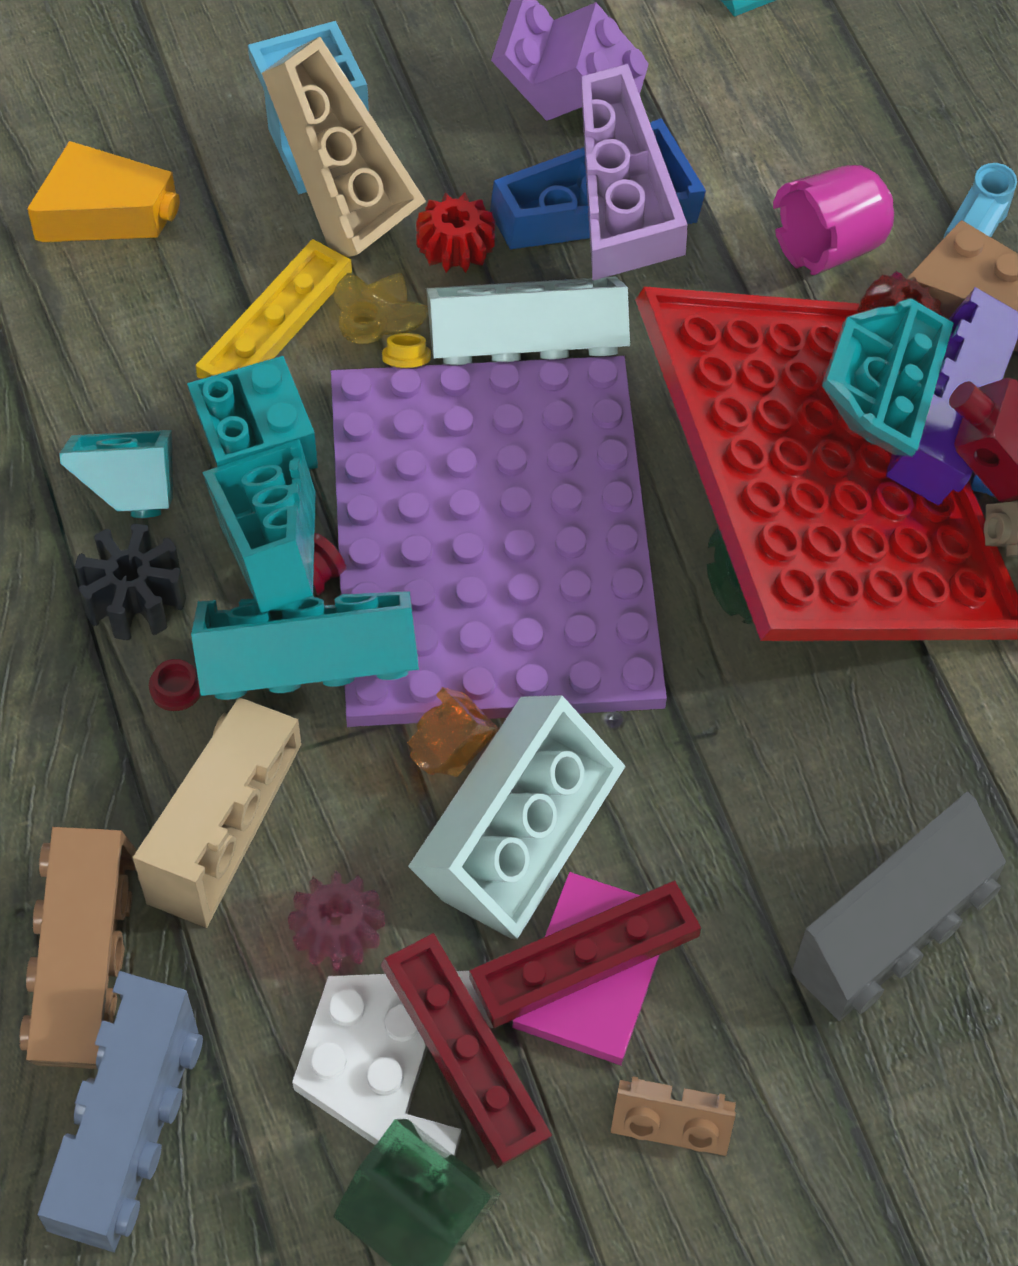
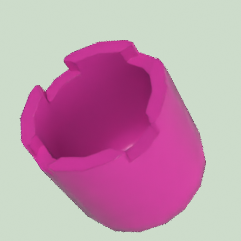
M862 165L841 166L788 182L778 189L773 201V208H780L782 227L775 229V233L784 255L796 269L805 266L811 270V275L823 273L870 253L885 243L894 223L893 198L890 191L878 174Z

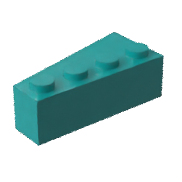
M300 439L202 472L220 527L261 614L270 610L282 611L295 606L299 600L313 596L316 492Z
M410 591L342 594L335 598V605H324L323 599L310 596L299 600L295 606L282 611L270 610L262 614L254 598L241 599L239 606L231 610H218L216 600L197 602L191 637L201 696L215 694L217 699L229 700L244 696L247 690L269 688V691L273 693H286L299 689L301 684L323 681L324 685L335 687L350 684L355 680V677L376 675L377 678L382 680H394L405 677L409 671L419 670Z

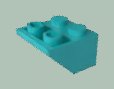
M284 356L187 383L188 391L217 467L300 439L308 469L318 468L315 432Z

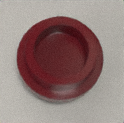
M170 659L158 665L149 680V692L154 703L168 711H181L193 706L201 696L197 669L181 659Z

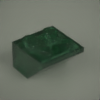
M394 1119L357 1169L333 1217L392 1266H449L502 1193L409 1119Z

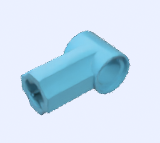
M988 163L977 170L973 186L947 228L944 238L961 220L992 237L999 223L1007 217L1017 185L1016 174L1011 168L1000 163Z

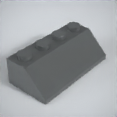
M968 791L806 928L792 974L838 1021H841L853 1009L859 1014L868 1010L884 992L880 985L893 974L899 979L905 977L924 957L920 950L933 939L938 944L945 942L962 924L963 920L959 917L972 905L977 910L982 909L1000 891L1002 886L997 880L1006 861L977 800Z

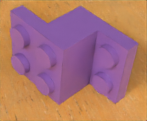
M511 0L491 59L546 121L582 107V76L628 64L640 95L649 64L642 52L633 46L621 32L617 23L603 11L597 2L553 20L546 8L540 5L537 0Z

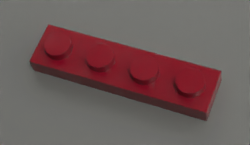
M674 880L469 970V980L493 1028H496L698 938L701 926Z
M432 933L385 957L380 966L497 1169L547 1141L552 1136L551 1132L435 934Z

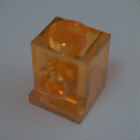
M442 687L436 694L442 701V704L431 708L421 717L417 724L418 731L407 743L413 748L410 752V757L425 772L430 775L440 773L458 777L498 732L499 728L465 693Z

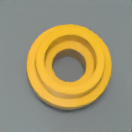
M395 334L387 338V347L382 350V360L392 367H418L430 362L431 350L426 346L425 337L419 334Z

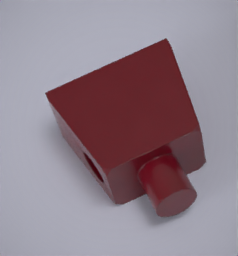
M1005 378L981 387H977L971 381L964 382L953 391L949 399V405L962 416L954 443L956 452L1001 503L1018 500V381L1012 378Z

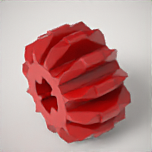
M445 192L442 202L428 199L425 211L418 214L416 220V245L419 248V253L425 254L429 266L442 263L446 273L453 266H459L466 273L470 262L483 266L486 254L491 253L495 246V220L492 212L486 211L482 199L469 202L465 192L459 199H452Z

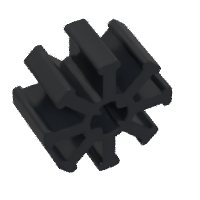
M132 524L130 526L132 536L128 550L121 551L113 541L111 530L105 529L94 536L99 559L87 558L85 554L81 553L78 555L75 563L80 583L79 592L86 617L93 626H98L99 621L108 616L114 638L121 640H130L132 638L130 627L134 614L141 613L149 623L151 634L157 635L168 627L163 604L176 606L177 610H182L186 600L176 546L167 537L163 539L162 544L153 548L149 528L141 524Z

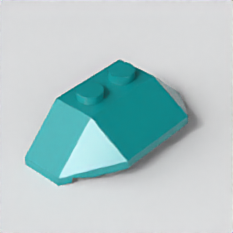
M911 298L898 302L896 306L879 307L846 318L842 324L822 387L850 430L864 437L868 442L878 445L894 455L912 457L916 453L947 349L953 322Z

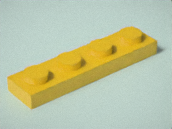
M312 239L195 365L197 377L203 379L275 358L352 273L351 259Z

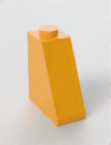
M69 141L27 210L34 238L41 242L156 238L160 235L167 221H172L176 217L180 205V197L175 191L173 172Z

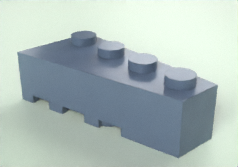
M119 971L112 991L119 994L122 1000L115 1022L110 1023L102 1020L95 1041V1045L99 1046L96 1057V1068L98 1069L96 1078H88L86 1081L82 1080L75 1101L74 1124L79 1125L77 1135L67 1133L63 1137L37 1214L47 1232L114 1253L121 1235L128 1237L135 1226L140 1209V1201L135 1200L142 1179L150 1180L156 1171L161 1155V1144H158L157 1140L164 1122L171 1124L178 1113L182 1100V1089L178 1088L185 1068L193 1069L196 1065L203 1043V1036L198 1034L187 990Z

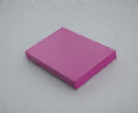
M569 872L545 937L640 895ZM660 955L513 1020V1028L621 1066Z

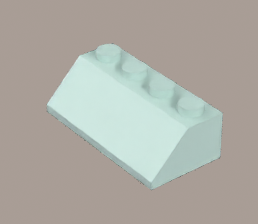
M616 276L594 281L592 278L426 288L432 354L434 358H443L444 365H465L472 363V356L492 355L493 362H514L521 360V353L540 352V358L562 359L569 357V350L588 349L590 356H610L618 354V347L630 346L628 287Z
M562 695L520 697L408 867L443 902L511 939H518L624 770L625 765Z

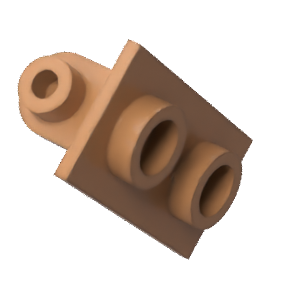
M634 1076L632 1077V1082L620 1080L610 1133L688 1148L698 1152L727 1155L735 1120L736 1103L725 1101V1094L719 1093V1095L684 1088L682 1101L671 1099L672 1086L640 1080Z

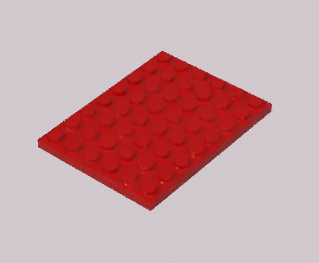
M643 287L635 301L760 641L1018 640V593L998 547L985 546L984 524L986 520L969 481L960 492L952 490L938 506L888 478L886 473L892 453L868 442L864 437L850 430L822 387L842 324L846 318L879 307L889 306Z

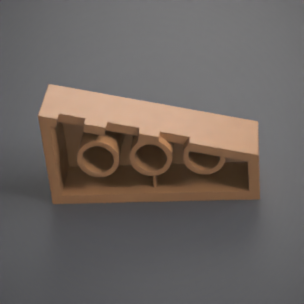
M961 220L907 277L901 301L911 298L944 318L949 319L974 287L1018 311V253ZM1017 339V342H1016L1015 347H1014V351H1017V352H1018V339Z
M52 827L51 842L43 843L41 847L39 871L41 877H47L44 900L37 899L33 912L34 934H40L38 957H31L29 959L26 974L27 991L34 992L31 1015H24L20 1027V1049L27 1051L26 1060L37 1066L97 1069L96 1057L99 1046L95 1045V1041L102 1020L114 1023L117 994L112 992L113 988H108L109 977H117L120 969H122L125 948L122 932L116 931L118 920H124L125 916H130L133 895L129 891L128 876L125 875V870H136L133 856L137 852V849L121 830Z

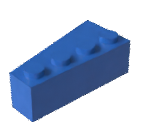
M660 118L652 121L650 125L687 224L697 223L706 190L663 119ZM584 147L494 180L490 212H492L495 224L510 250L590 238Z

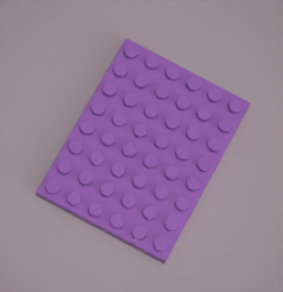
M625 356L467 363L465 365H426L412 368L386 367L331 370L339 553L346 564V570L340 575L341 595L410 591L419 670L409 671L408 675L399 679L382 680L377 678L376 675L355 677L352 683L345 685L347 727L507 718L520 697L562 695L578 714L665 709L667 696Z

